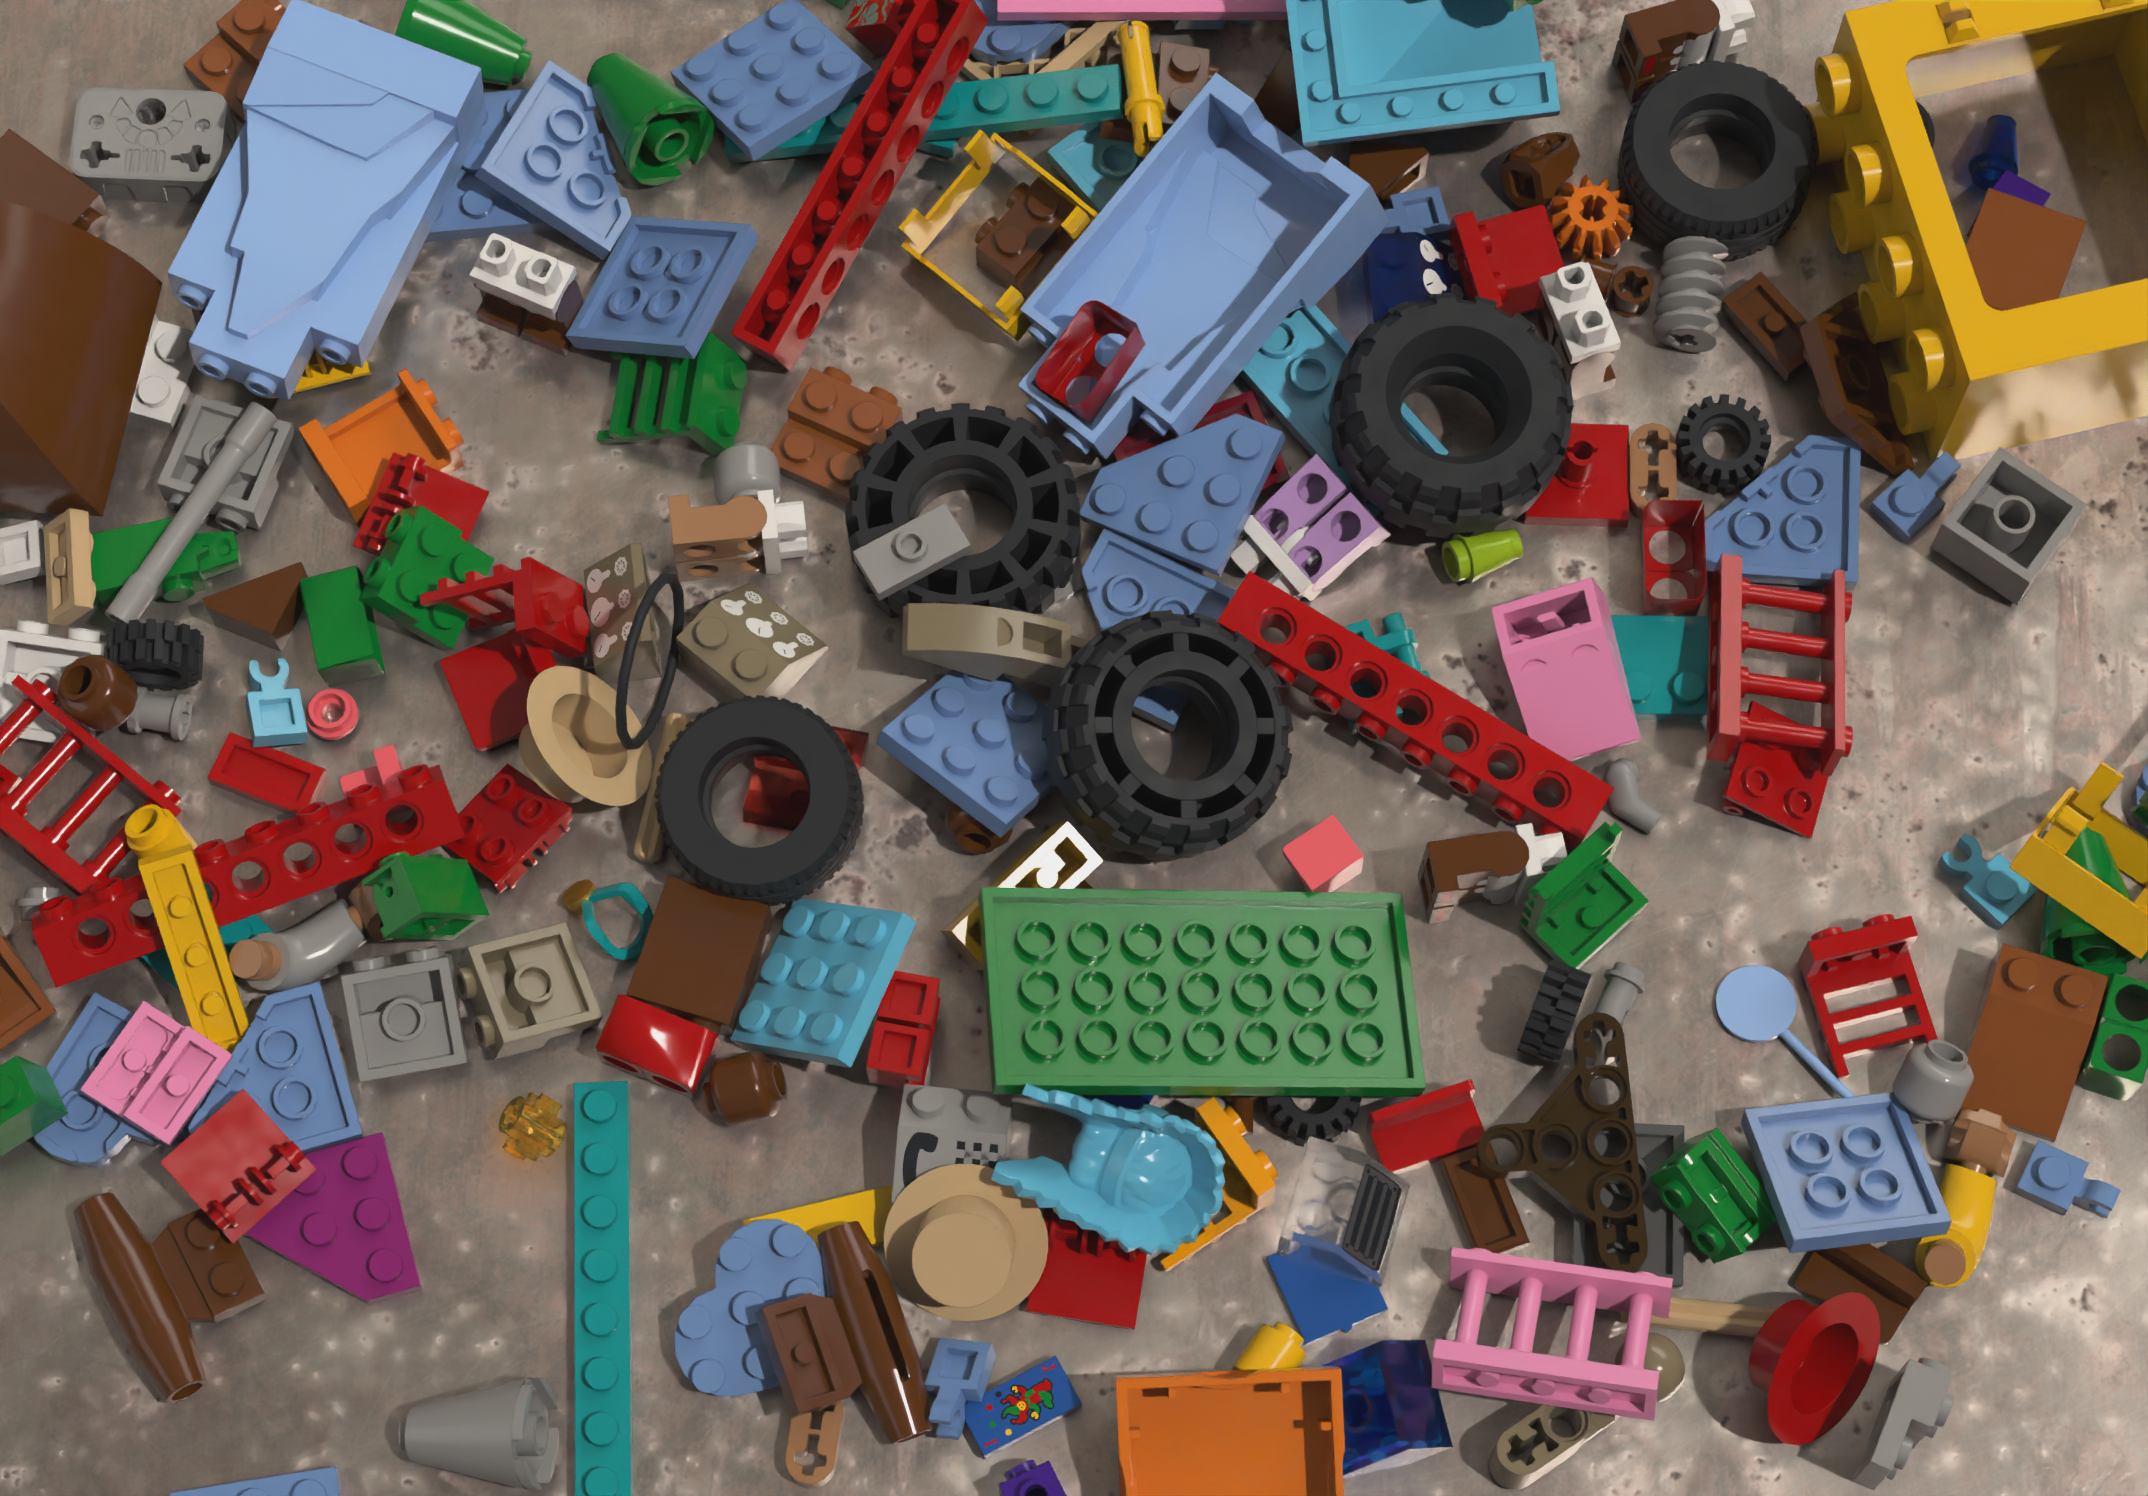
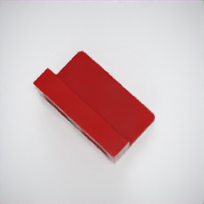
M1472 1079L1373 1111L1369 1114L1366 1131L1383 1174L1390 1178L1477 1147L1484 1128L1473 1102L1476 1089Z

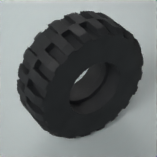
M970 403L951 404L952 409L938 412L935 411L934 407L916 412L917 419L908 424H905L904 421H899L887 429V439L882 444L878 442L872 443L862 456L864 469L853 473L848 488L850 502L846 505L845 510L852 561L856 564L859 580L867 594L874 595L875 593L854 560L853 551L917 518L930 502L941 495L957 490H976L994 496L1011 511L1013 524L1005 537L986 551L963 556L880 601L877 598L878 607L890 618H897L899 615L903 617V607L908 603L968 604L1026 613L1036 611L1038 614H1043L1055 602L1054 590L1058 585L1060 588H1065L1073 573V559L1079 555L1081 541L1080 504L1076 494V481L1070 466L1061 462V450L1049 437H1043L1040 440L1037 437V426L1023 417H1017L1014 421L1006 417L1004 409L989 405L985 407V411L970 409Z

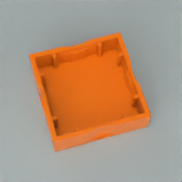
M1317 1366L1115 1375L1120 1496H1344L1342 1462L1345 1452L1342 1373L1340 1367Z

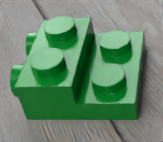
M423 506L405 508L397 512L388 523L385 530V537L388 538L380 556L376 557L366 569L363 577V582L366 586L359 600L441 650H451L454 648L468 618V614L445 602L425 607L420 604V594L438 590V579L447 577L459 584L466 583L465 573L470 571H476L487 577L495 559L460 538L463 531Z

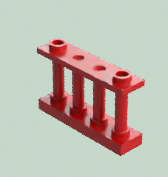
M1721 554L1709 580L1707 760L1728 762L1736 743H1744L1745 739L1821 749V775L1832 776L1841 757L1847 758L1849 756L1853 741V729L1851 726L1845 725V623L1848 622L1851 614L1852 593L1845 592V570L1834 569L1823 593L1750 584L1749 578L1742 577V556ZM1749 604L1821 614V637L1749 628V623L1742 621V609ZM1747 648L1821 659V682L1750 673L1748 667L1741 666V653H1744ZM1748 693L1821 703V727L1748 718V713L1741 711V698H1744L1745 694Z
M18 675L11 683L15 694L23 701L0 725V757L39 714L64 735L10 794L4 792L0 796V833L79 897L90 893V888L94 884L110 878L108 875L131 851L127 843L124 825L92 862L86 859L80 865L65 853L70 847L67 841L120 782H123L146 801L141 807L150 804L158 805L160 808L169 810L180 823L184 821L183 810L178 807L182 799L160 780H157L154 785L150 784L56 706L58 696L43 682L35 679L29 684ZM80 748L100 763L104 769L51 828L46 825L41 831L37 830L24 819L29 813L26 808Z

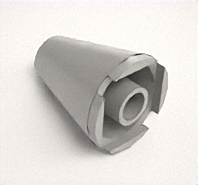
M530 1377L416 1405L410 1409L407 1417H403L400 1421L398 1428L399 1446L401 1450L407 1452L409 1459L415 1463L525 1490H540L542 1487L539 1483L550 1482L557 1462L559 1427H549L548 1409H558L556 1397L551 1384L545 1378Z

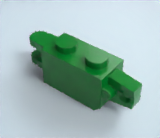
M174 517L92 534L94 545L91 553V571L96 585V597L93 605L102 604L105 610H107L128 578L141 566ZM234 531L195 533L159 585L157 594L152 601L160 599L182 601L189 599L195 592L208 590V578L242 567L240 547Z

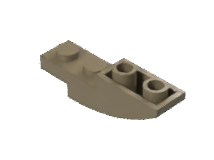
M908 603L903 607L902 655L990 681H994L1005 673L1053 687L1058 675L1073 658V655L1089 642L1088 640L1071 635V623L1016 610L950 603Z

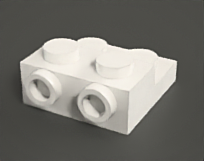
M155 313L128 416L129 419L175 431L199 372V369L193 363L189 340L194 330L159 321Z
M17 620L16 629H0V725L23 701L15 694L11 683L18 675L29 684L35 679L40 680L57 695L60 677L68 665L79 657L89 654L107 657V642L99 641L101 631L69 627L68 636L48 634L49 623L30 620ZM58 702L56 706L63 711L62 707ZM39 714L19 738L56 743L64 734ZM68 715L76 723L83 727L87 732H89L93 737L96 736V730H91L87 726L83 725L82 723Z

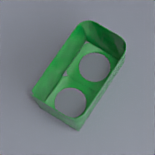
M357 565L300 579L317 670L328 687H335L385 674L373 609L359 600L366 584L363 582L364 576Z
M2112 973L2106 983L2096 1023L2076 1082L2087 1091L2116 1100H2127L2136 1093L2144 1081L2148 1065V1018L2142 1021L2125 1019L2118 1012L2115 999L2117 993L2121 992L2148 1002V983ZM2102 1017L2108 1021L2100 1025ZM2123 1034L2137 1042L2141 1051V1057L2136 1067L2129 1071H2117L2105 1062L2102 1048L2109 1037Z

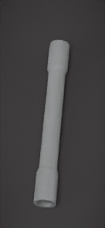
M251 402L226 437L223 448L141 566L128 578L105 611V614L117 624L123 622L129 625V620L140 619L157 594L158 587L244 462L255 453L277 421L276 416L258 403Z

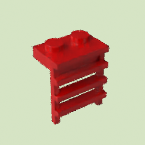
M531 557L521 559V569L513 570L504 564H498L493 566V576L486 577L476 571H470L465 573L466 583L459 584L446 577L438 579V590L420 594V604L425 607L445 602L474 617L469 619V629L473 631L514 622L510 611L514 609L517 633L568 659L587 655L586 636L589 633L590 626L584 609L583 586Z
M1884 914L1868 919L1862 924L1863 928L1843 932L1842 927H1831L1821 930L1811 936L1812 940L1807 942L1797 962L1799 971L1803 973L1808 988L1807 996L1809 1002H1812L1818 1019L1816 1024L1819 1033L1822 1032L1827 1047L1826 1055L1829 1063L1832 1062L1835 1075L1839 1080L1849 1076L1844 1059L1922 1039L1925 1040V1043H1929L1931 1040H1938L1909 953L1910 948L1918 937L1912 916L1895 919L1893 914ZM1905 980L1909 995L1829 1014L1825 1001L1827 998ZM1912 1009L1915 1010L1919 1025L1839 1045L1835 1032L1837 1028Z

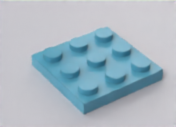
M807 899L794 900L783 920L782 928L770 954L762 965L761 973L752 993L740 1013L739 1021L730 1040L744 1050L761 1051L767 1054L851 1068L917 922L903 912Z

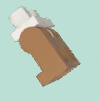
M773 489L757 491L758 500L751 496H738L723 505L690 507L689 494L668 496L672 543L679 582L752 574L766 567V575L782 573L780 559L809 556L803 501L774 504Z

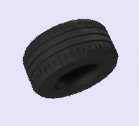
M1705 61L1700 62V64H1688V67L1682 66L1677 68L1676 71L1666 73V76H1661L1656 80V83L1651 84L1647 91L1642 93L1640 99L1633 106L1626 124L1618 158L1617 178L1619 179V190L1623 188L1625 190V204L1633 206V221L1637 222V226L1641 230H1646L1645 234L1649 238H1654V242L1659 245H1665V247L1669 242L1687 236L1715 238L1717 242L1724 244L1728 248V256L1723 260L1729 261L1733 257L1740 259L1744 258L1745 255L1751 256L1756 251H1762L1767 248V245L1771 246L1774 244L1777 238L1785 235V232L1792 226L1793 221L1799 216L1807 196L1816 164L1815 153L1817 144L1815 143V133L1812 131V122L1808 120L1807 112L1803 110L1801 102L1796 100V96L1792 92L1787 91L1788 88L1784 84L1779 83L1773 77H1769L1765 72L1756 70L1757 68L1746 67L1740 63ZM1698 134L1727 136L1740 142L1750 150L1760 165L1762 175L1750 184L1735 189L1706 187L1688 178L1678 168L1671 156L1670 149L1679 141Z
M751 695L744 696L743 699L733 698L730 699L731 702L727 703L723 701L715 708L712 706L706 709L707 712L704 714L700 713L695 717L696 720L686 724L684 731L680 730L676 741L673 740L669 745V752H666L664 755V762L658 770L660 776H657V789H655V798L657 799L655 808L657 811V821L661 826L660 831L674 857L701 886L722 895L768 904L769 906H775L777 903H790L792 899L797 901L805 894L810 895L814 893V889L817 887L820 889L827 880L830 881L835 877L834 873L841 870L843 863L847 862L851 856L850 851L854 850L856 846V839L859 838L861 833L859 828L863 825L862 815L864 813V795L858 770L839 735L822 717L814 714L809 708L804 709L801 704L792 703L784 698L779 700L774 696L766 698L762 695H756V698H752ZM758 756H776L789 760L803 773L810 795L807 811L796 829L777 843L757 848L741 847L725 838L716 827L711 812L714 792L725 774L737 764Z

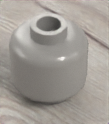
M740 442L722 451L715 459L713 480L715 498L719 505L726 504L732 498L738 496H751L758 500L757 491L772 489L774 504L780 502L782 484L779 462L775 454L765 446L751 442Z
M1931 1040L1929 1043L1913 1046L1908 1052L1893 1083L1894 1094L1899 1102L1905 1106L1909 1117L1913 1120L1926 1124L1932 1123L1933 1120L1945 1121L1954 1118L1959 1112L1974 1082V1075L1971 1066L1968 1064V1057L1961 1049L1946 1041Z

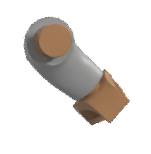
M359 882L347 895L352 903L351 906L341 898L317 915L293 928L279 933H260L251 939L241 940L234 945L230 952L229 965L232 972L236 976L245 979L251 987L260 991L282 992L307 985L339 965L368 941L365 928L377 942H385L395 938L383 937L380 928L384 925L373 900V886H363L362 882Z

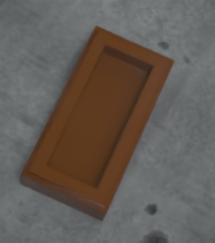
M1489 1142L1485 1149L1486 1155L1491 1162L1499 1165ZM1476 1147L1439 1160L1438 1166L1471 1249L1483 1248L1492 1253L1506 1255L1529 1246V1238L1505 1179L1492 1178L1480 1169L1476 1160Z

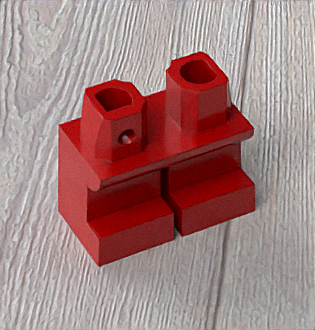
M894 971L877 1010V1021H875L866 1064L869 1082L904 1088V1084L924 1086L941 1001L940 997H938L940 988L939 978Z

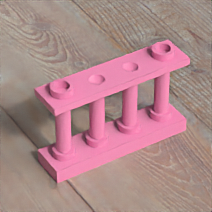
M1452 1247L1450 1256V1287L1464 1290L1455 1340L1435 1339L1432 1356L1431 1388L1654 1421L1660 1371L1644 1369L1651 1315L1669 1318L1673 1278L1659 1277L1644 1271L1631 1273L1497 1254L1483 1248L1462 1249ZM1486 1292L1518 1297L1509 1349L1477 1345ZM1541 1300L1574 1305L1565 1357L1532 1352ZM1596 1308L1618 1312L1629 1311L1621 1365L1588 1361Z

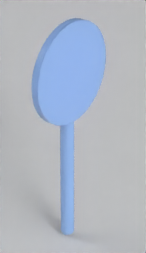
M1748 965L1732 971L1724 978L1718 988L1715 1003L1718 1018L1727 1031L1735 1037L1749 1042H1766L1780 1036L1841 1098L1856 1097L1788 1029L1796 1014L1797 999L1792 985L1785 976L1767 966Z

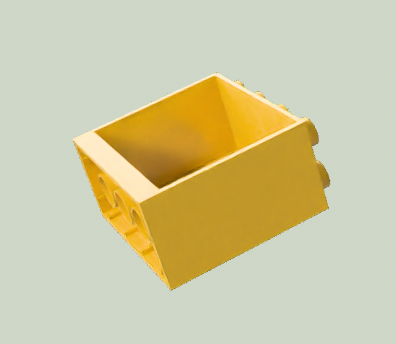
M1896 0L1846 11L1832 53L1817 57L1815 61L1814 73L1818 97L1816 103L1803 105V110L1807 112L1808 120L1812 122V131L1816 137L1815 165L1831 162L1841 190L1839 193L1831 194L1829 198V219L1832 233L1839 250L1843 254L1861 250L1871 282L1861 284L1858 292L1859 310L1863 327L1873 344L1891 340L1901 373L1891 375L1889 379L1888 390L1891 410L1896 425L1903 435L1922 433L1932 464L1945 452H1948L1955 460L1997 451L1999 447L2002 449L2148 416V278L2005 311L1995 310L1988 306L1983 299L1915 98L2114 54L2148 146V0Z

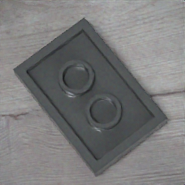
M1634 1123L1648 1242L1647 1257L1638 1272L1644 1271L1659 1277L1673 1278L1672 1290L1681 1291L1684 1269V1224L1677 1214L1662 1202L1658 1189L1648 1176L1684 1144L1685 1126ZM1614 1131L1601 1132L1595 1138L1596 1150L1606 1158L1619 1157L1625 1151L1623 1138ZM1610 1184L1601 1190V1201L1611 1211H1623L1630 1206V1193L1620 1184ZM1572 1213L1571 1264L1600 1268L1595 1255L1593 1229ZM1633 1220L1615 1225L1616 1242L1612 1249L1607 1250L1608 1254L1618 1256L1619 1264H1627L1630 1255L1636 1253L1635 1248L1626 1247L1623 1234L1626 1225L1635 1226ZM1603 1223L1605 1229L1614 1226L1613 1224Z

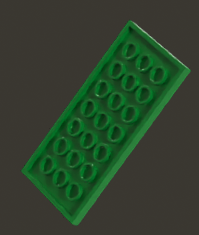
M981 887L978 903L992 1094L1022 1095L1026 1083L1047 1091L1059 1090L1074 1095L1418 1097L1423 1094L1426 1088L1402 893Z

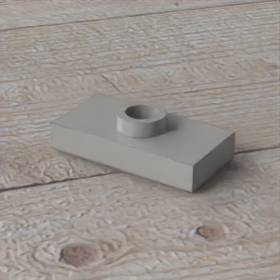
M943 503L853 551V556L880 601L972 552L970 542L946 503Z

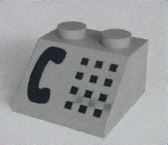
M904 1084L897 1131L891 1208L897 1197L911 1182L931 1170L953 1164H975L994 1169L997 1162L1008 1161L1011 1141L1013 1094H992L989 1091Z

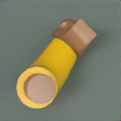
M1971 1109L1960 1110L1955 1117L1946 1143L1943 1157L1960 1162V1166L1946 1164L1939 1188L1952 1220L1949 1230L1944 1235L1921 1237L1916 1246L1914 1260L1917 1271L1935 1287L1951 1288L1959 1286L1969 1279L1979 1264L1988 1239L1997 1180L1987 1176L1986 1173L1989 1172L2004 1178L2017 1136L2016 1133L2002 1122L2001 1115L1984 1109H1980L1978 1112Z

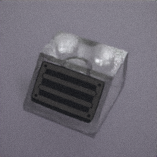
M1309 1136L1281 1231L1276 1257L1382 1287L1410 1184L1362 1151Z

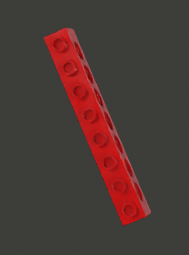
M974 0L917 1L730 333L749 351L790 372L792 371L989 21Z
M1251 571L1248 572L1217 620L1220 628L1231 634L1238 631L1255 645L1256 649L1253 653L1265 667L1271 664L1282 683L1281 687L1290 688L1292 685L1309 695V701L1322 712L1329 715L1339 713L1345 718L1353 720L1355 722V729L1361 735L1374 742L1384 740L1399 749L1401 757L1414 767L1424 770L1429 767L1446 777L1445 782L1454 791L1467 797H1472L1474 794L1492 805L1491 810L1501 819L1512 824H1518L1519 822L1523 824L1532 823L1533 830L1538 832L1537 836L1562 832L1566 850L1572 852L1583 842L1614 790V787ZM1265 628H1277L1284 633L1287 640L1280 644H1272L1263 639L1260 631ZM1313 654H1319L1326 657L1332 667L1325 671H1317L1307 664L1305 658ZM1357 681L1368 682L1375 688L1377 695L1371 698L1359 697L1351 689V684ZM1402 708L1413 709L1420 715L1422 723L1418 725L1404 724L1397 717L1396 711ZM1447 735L1458 736L1465 741L1468 750L1461 753L1452 752L1444 746L1442 738ZM1493 762L1503 763L1511 769L1513 778L1499 780L1491 775L1487 765ZM1539 789L1549 790L1557 797L1559 805L1552 808L1544 807L1536 801L1533 792Z
M421 764L407 768L398 774V780L379 787L376 783L364 784L349 791L346 794L347 798L330 805H326L325 802H315L299 809L295 813L296 817L278 824H275L273 820L263 821L246 829L244 832L245 836L226 843H224L223 839H215L196 847L193 851L203 882L211 887L207 894L218 928L379 869V862L394 853L407 852L409 856H415L465 837L461 820L440 765L428 768L427 765ZM398 805H406L414 810L411 818L403 823L390 822L386 819V815L390 809ZM346 824H356L363 828L361 836L351 842H344L335 837L337 830ZM294 843H305L313 849L311 854L303 860H291L284 855L285 850ZM242 862H254L262 868L260 873L251 879H241L233 874L235 867ZM141 874L125 880H121L120 877L104 879L94 884L90 888V893L71 900L69 896L52 898L38 907V912L32 913V933L56 988L165 948L155 915L141 917L130 910L135 902L143 899L149 900ZM91 918L100 919L108 925L103 933L94 936L83 933L78 927L82 922Z

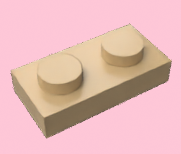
M73 508L67 509L43 527L48 623L62 626L70 625L92 610L96 597V585L92 580L91 553L94 540L92 533L89 532L88 511Z

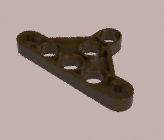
M1596 1012L1584 1017L1575 1030L1573 1037L1575 1068L1527 1123L1499 1124L1484 1131L1476 1147V1160L1480 1169L1492 1178L1530 1177L1593 1229L1595 1255L1600 1268L1635 1273L1641 1269L1647 1257L1648 1242L1625 1038L1622 1026L1616 1018L1607 1013ZM1593 1028H1601V1033L1604 1037H1612V1040L1607 1042L1604 1049L1605 1065L1586 1069V1064L1590 1066L1595 1065L1597 1056L1595 1044L1593 1042H1585L1584 1039L1590 1037ZM1616 1062L1617 1067L1608 1064ZM1601 1078L1611 1080L1618 1087L1619 1099L1610 1105L1596 1103L1589 1093L1590 1084ZM1604 1131L1616 1132L1624 1140V1153L1616 1158L1602 1156L1596 1150L1594 1144L1596 1136ZM1552 1134L1564 1137L1571 1147L1570 1156L1560 1162L1550 1161L1545 1158L1540 1149L1542 1139ZM1503 1138L1510 1141L1515 1146L1517 1152L1515 1160L1504 1166L1491 1162L1485 1151L1487 1144L1491 1140ZM1610 1184H1620L1630 1193V1206L1623 1211H1611L1601 1201V1190ZM1633 1220L1635 1226L1626 1225L1623 1234L1626 1247L1635 1248L1636 1253L1630 1255L1627 1264H1619L1618 1256L1608 1254L1607 1250L1612 1249L1616 1242L1615 1225ZM1603 1223L1613 1224L1614 1226L1605 1229Z

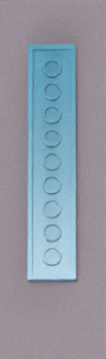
M1100 121L1085 123L1047 151L1048 162L1082 200L1097 213L1101 212L1145 159L1135 153L1134 143L1100 138ZM1316 305L1310 310L1303 306L1286 316L1239 375L1312 457L1315 454L1320 456L1350 488L1351 480L1346 471H1344L1343 466L1338 467L1332 449V432L1329 417L1331 397L1339 370L1352 345ZM1403 402L1401 414L1411 435L1427 449L1449 456L1446 448ZM1366 502L1364 504L1374 516L1382 511L1373 503L1368 504Z

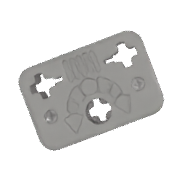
M92 87L83 91L77 100L69 166L73 175L97 191L103 200H137L139 202L165 203L168 201L195 202L203 204L235 143L236 125L226 100L217 92Z

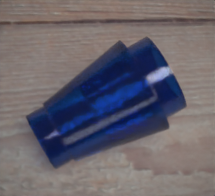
M1997 114L1988 118L1968 164L1972 181L1980 189L1987 191L1988 187L1994 188L2006 170L2016 175L2019 174L2017 123L2010 116Z

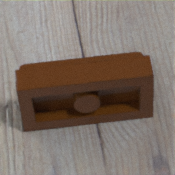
M1862 1244L1815 1250L1794 1281L1793 1286L1819 1305L1844 1293L1854 1292L1865 1295L1873 1302L1879 1315V1344L1887 1345L1929 1282L1873 1245Z

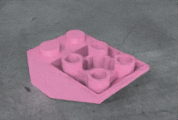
M1592 577L1491 607L1503 660L1528 736L1568 761L1641 741L1606 595Z

